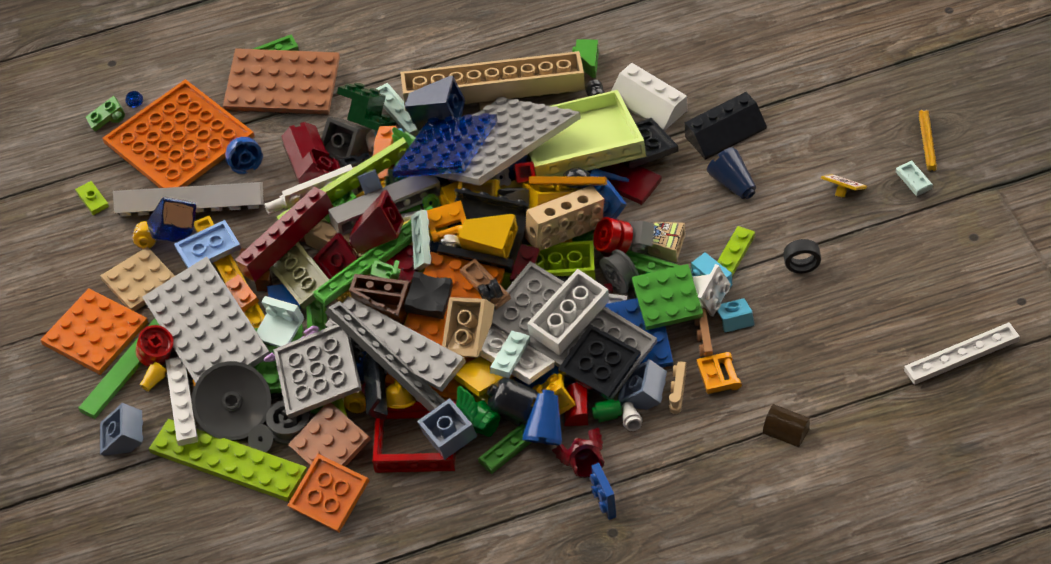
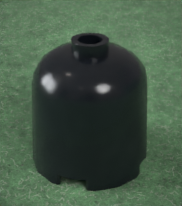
M502 378L495 384H491L488 388V406L504 419L520 426V422L525 423L528 420L533 408L531 406L533 399H536L538 392L513 379Z

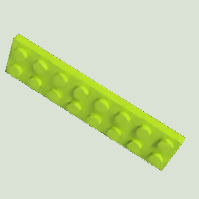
M171 419L166 421L149 447L150 453L286 502L290 501L307 473V467L225 438H216L197 428L198 442L178 446L174 420Z

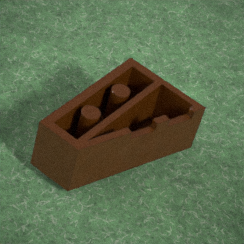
M354 274L349 289L353 299L404 325L408 314L405 312L404 304L411 287L410 282Z

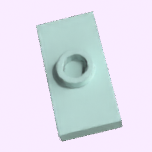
M913 161L896 168L898 176L916 196L933 189V184Z

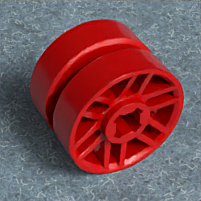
M604 217L596 225L593 235L594 246L598 251L611 254L616 249L626 253L632 243L633 229L628 222Z
M159 325L145 327L140 332L135 352L138 360L146 366L153 365L154 362L164 365L166 363L165 360L170 358L172 351V334L166 328Z

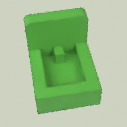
M374 260L369 276L397 280L401 271L398 268L399 261L395 260L392 266Z

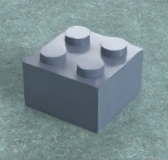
M450 398L417 421L422 433L444 459H447L477 437L472 423Z

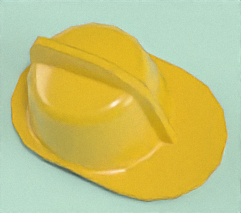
M397 380L386 388L387 407L401 409L415 404V397L403 388Z

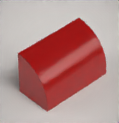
M576 382L566 388V391L575 401V406L564 412V426L588 425L587 388Z

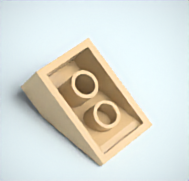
M450 297L442 346L462 357L478 358L492 325L495 305L486 299Z

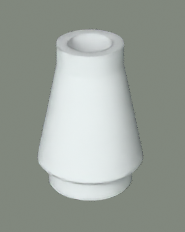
M626 402L622 405L623 426L629 431H636L642 425V417L634 408L633 403Z

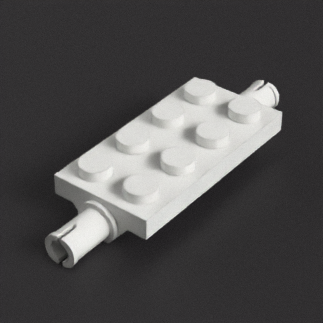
M351 164L282 191L279 199L264 204L268 215L281 209L288 210L313 187L321 189L353 169ZM357 188L351 190L354 195L358 194Z

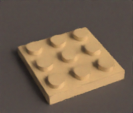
M148 247L100 275L102 281L120 301L133 311L146 305L142 298L144 295L175 277Z

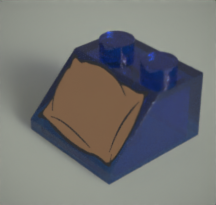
M163 196L147 221L152 238L179 242L189 237L194 228L196 202Z

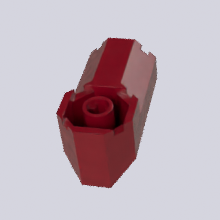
M306 122L300 123L298 127L292 125L281 136L283 147L298 184L340 169L338 161L335 158L331 160L328 157L330 154L326 151L315 125Z

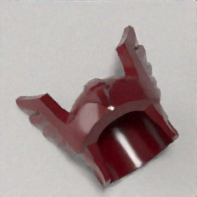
M598 427L588 431L589 440L576 438L569 449H566L563 444L552 449L553 453L556 454V458L564 465L571 466L575 475L579 478L590 477V474H592L591 465L599 463L601 468L604 467L605 461L600 452L603 449V441Z

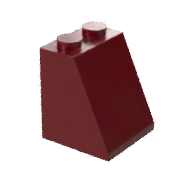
M384 190L359 217L353 227L349 243L353 249L355 248L357 254L399 237L404 219L387 190Z

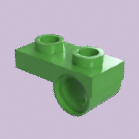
M112 96L87 115L86 119L91 128L96 132L109 121L113 123L122 121L125 113L118 99Z

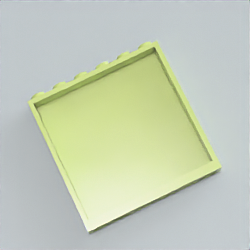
M618 90L552 105L551 107L557 106L562 109L580 112L581 119L527 154L528 162L534 163L535 176H563L567 170L572 168H581L588 171L646 157L643 137Z

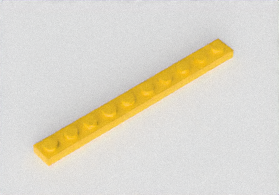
M210 216L193 222L196 233L214 225ZM231 254L213 262L224 283L238 274L245 281ZM256 303L244 312L252 326L259 328L265 318L259 304Z

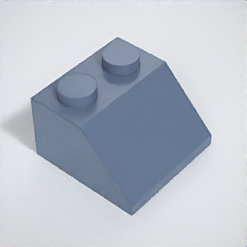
M650 359L638 365L619 391L618 400L621 407L626 402L633 403L635 409L644 410L659 405L662 401L667 371Z
M121 403L100 422V455L129 453L142 444V410Z

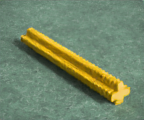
M920 110L919 121L927 170L936 171L937 163L929 111Z

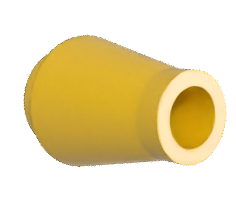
M154 362L153 365L149 366L140 386L149 392L152 387L166 377L165 373L167 370L159 363Z

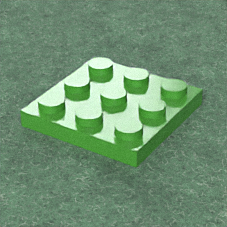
M688 264L632 277V283L646 330L703 317V311Z

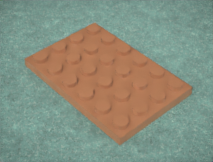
M235 49L223 108L236 111L329 114L340 55L337 52Z

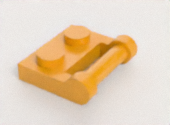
M461 200L427 210L429 229L434 243L444 238L445 235L457 234L460 225L436 232V229L462 222L461 226H463L464 220H466Z
M725 352L697 359V366L707 394L728 389L738 390L742 387L732 364L733 358L731 353ZM719 363L725 365L729 380L724 379Z

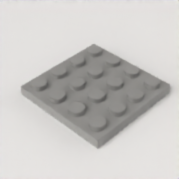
M337 324L273 349L286 414L289 418L362 390L350 336Z

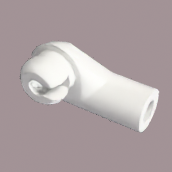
M373 129L366 135V143L370 152L374 151V133L376 130Z

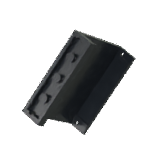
M455 188V202L461 200L466 219L514 214L518 231L508 258L443 244L438 246V255L443 254L468 261L476 259L481 264L505 269V272L512 273L525 234L526 211L530 209V205L523 200L514 201L509 200L505 196L494 197L486 192L475 193L467 188ZM462 222L448 225L447 229L461 225Z

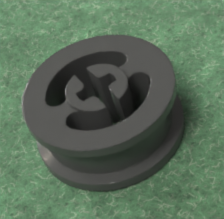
M616 249L611 252L610 257H603L600 260V268L604 278L608 283L612 284L613 289L617 293L624 295L628 292L629 287H634L632 277L639 274L633 262L624 252Z
M284 400L271 406L266 414V423L273 433V440L284 445H288L311 421L309 411L289 418L286 414Z

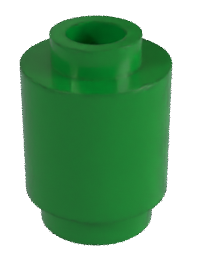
M614 399L598 402L592 408L594 420L597 419L599 423L618 419V416H622L619 400L614 401Z

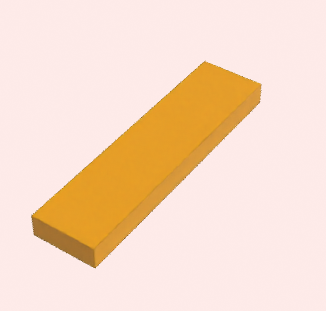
M529 176V183L541 186H606L607 178Z

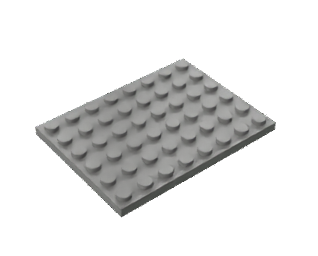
M500 97L491 105L485 106L480 112L472 114L466 121L460 122L455 128L447 130L441 137L435 138L430 144L421 147L416 153L408 155L401 162V166L405 170L480 186L580 120L581 115L580 112L571 109Z

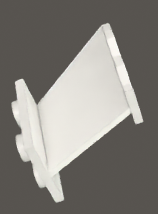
M716 264L709 275L692 277L701 308L705 307L710 316H714L720 308L721 302L725 294L729 292L731 285L720 266Z

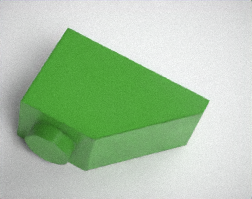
M577 39L576 47L572 48V52H580L583 71L592 78H596L599 56L598 40Z

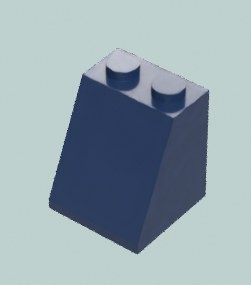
M448 76L410 92L407 101H405V110L409 113L411 121L415 124L418 131L455 128L460 123L465 98L454 76Z

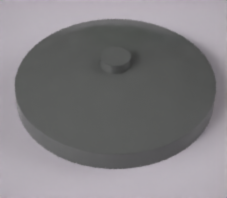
M237 361L221 362L207 369L197 380L192 393V410L199 425L210 435L231 441L241 440L249 436L254 426L264 425L266 422V414L271 407V393L264 377L252 366Z

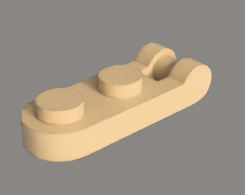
M678 362L677 365L673 366L675 381H671V394L669 395V408L673 414L680 413L682 409L686 362Z

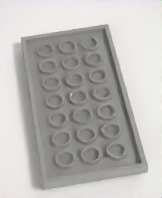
M208 257L203 258L142 297L159 325L166 328L172 334L173 348L195 383L207 369L218 363L237 361L254 367L271 354Z
M530 261L506 290L510 294L511 299L498 309H494L492 326L507 334L515 331L529 335L527 323L565 282ZM605 306L560 356L530 336L528 345L554 360V365L558 367L563 363L590 324L641 351L640 357L610 399L614 398L637 366L640 365L657 343L656 337Z

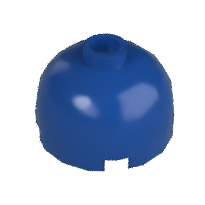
M250 137L233 139L228 144L225 152L228 165L238 174L248 173L246 170L252 168L254 170L257 169L263 159L260 146Z

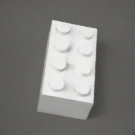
M577 269L527 323L529 335L560 356L609 302L608 289Z

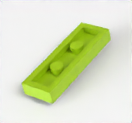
M737 226L717 261L732 273V277L755 237V231Z

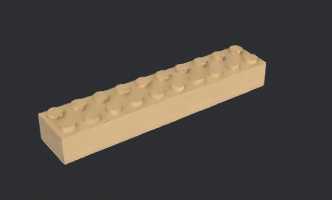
M579 51L400 72L404 106L410 92L448 76H454L465 98V104L494 101L500 97H506L507 99L585 90L584 71Z

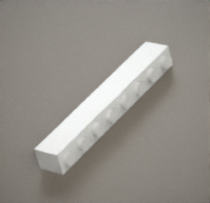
M263 182L113 191L114 213H120V217L131 216V212H138V216L149 215V211L163 214L164 201L180 202L189 206H195L193 212H204V208H211V211H222V207H229L230 210H241V206H248V209H258L259 205H264Z

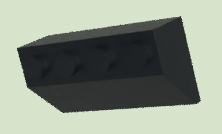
M747 92L684 122L685 138L705 160L767 129L756 101Z

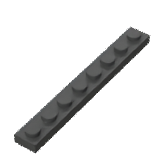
M340 301L327 308L325 313L331 320L339 325L347 335L357 342L362 349L378 362L388 374L394 377L429 412L445 402L435 390L415 375L413 370Z

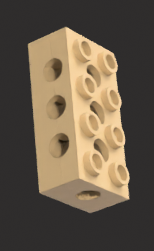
M591 185L528 209L526 211V240L532 247L539 248L541 251L595 230L596 225L603 218L604 198Z

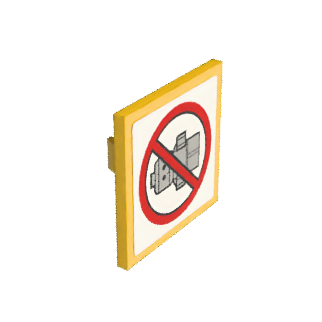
M833 174L821 176L823 180L838 184L835 196L841 198L845 197L847 188L853 190L867 188L866 185Z

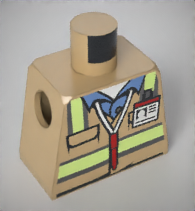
M655 222L653 245L648 246V253L677 263L685 238V223Z

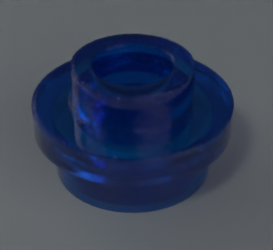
M138 91L129 92L125 99L127 106H140L143 103V96Z

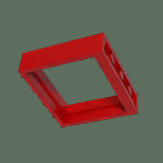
M415 402L414 405L407 408L394 409L387 407L388 416L386 419L423 418L430 412L420 402ZM376 418L373 448L375 473L455 471L456 452L447 459H444L440 453L382 454L385 420Z

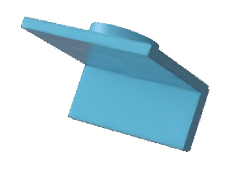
M744 298L722 303L717 310L722 319L724 332L754 326L753 312Z

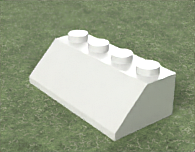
M633 63L620 72L611 90H618L630 112L644 120L653 118L664 131L687 112V96Z

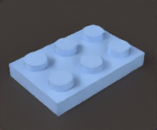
M225 220L174 244L187 268L205 257H208L210 262L213 263L241 249L240 243Z

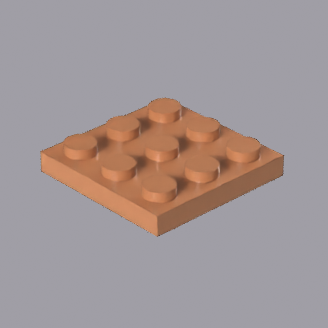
M328 403L288 445L310 466L317 454L346 466L371 438L332 403Z

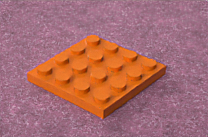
M88 288L42 337L41 343L101 375L149 322L146 317Z

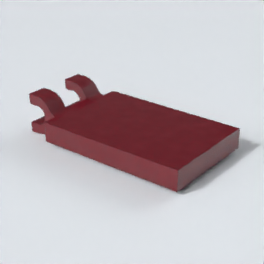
M623 162L600 168L603 171L628 178L629 182L608 180L621 196L640 205L644 204L662 181V176L641 166L629 169Z

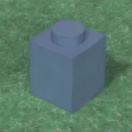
M376 170L357 176L364 194L382 188Z

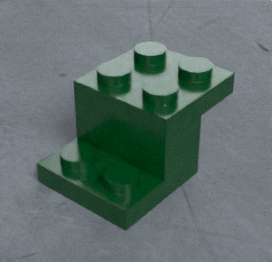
M354 83V85L346 84L345 86L338 87L336 94L352 99L347 117L348 121L376 131L379 130L380 126H396V121L391 120L390 116L382 114L386 95L381 94L380 90L364 88L365 85L361 83Z

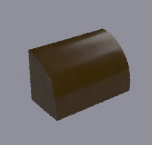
M772 404L764 422L763 434L800 447L810 430V418Z

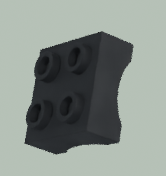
M414 271L411 287L404 304L405 312L444 319L453 288L452 279L431 277Z

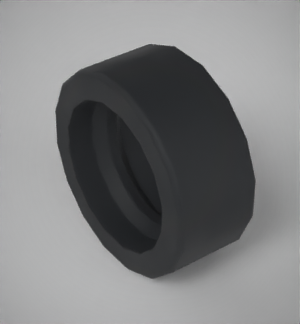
M795 240L784 248L785 266L791 272L797 274L808 273L817 269L821 263L819 246L812 240ZM799 254H811L810 257L805 259L793 258Z

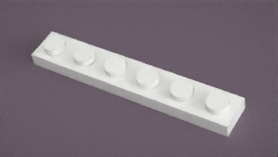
M1007 323L905 366L904 371L915 385L1019 341L1020 336L1012 325Z
M180 357L165 360L178 446L198 442L187 368Z

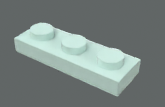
M419 210L411 216L414 270L419 271L431 264L429 219L426 210Z
M511 331L492 363L490 373L509 378L530 342V335Z

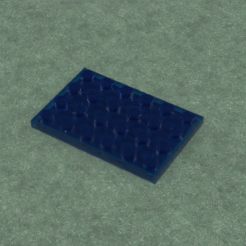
M483 113L478 116H472L471 114L464 115L463 117L449 116L441 120L438 117L430 118L392 170L394 178L464 173L497 123V115Z

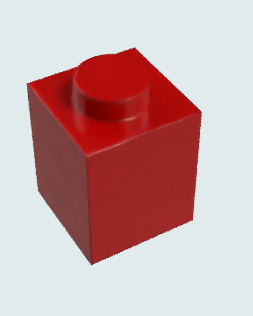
M533 162L513 165L515 183L529 182V176H535Z

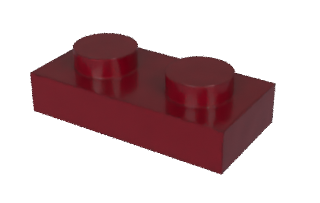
M521 244L510 281L513 282L530 261L536 264L540 253L539 248Z

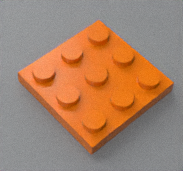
M317 454L287 506L340 533L370 480L343 465Z

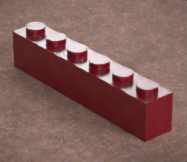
M313 187L278 221L269 227L266 232L256 239L254 243L235 259L243 276L255 282L329 214L328 210L334 208L327 193Z

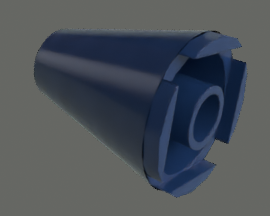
M734 147L725 149L718 154L720 158L709 163L707 172L741 199L751 198L755 194L756 186L738 150L734 149Z

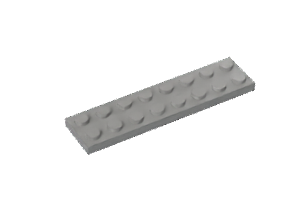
M350 296L342 303L413 370L415 375L440 391L445 389L466 363L464 357ZM330 318L325 326L328 328L336 323Z

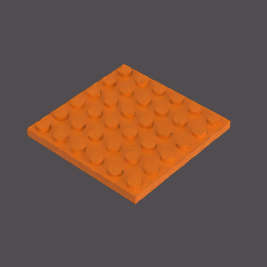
M185 79L102 139L108 147L159 188L187 187L226 158V148L233 139L238 137H250L252 139L255 135L251 129Z

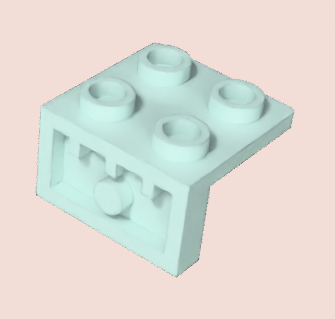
M265 296L262 304L267 314L256 332L263 343L281 347L291 343L304 320L303 314L298 305Z

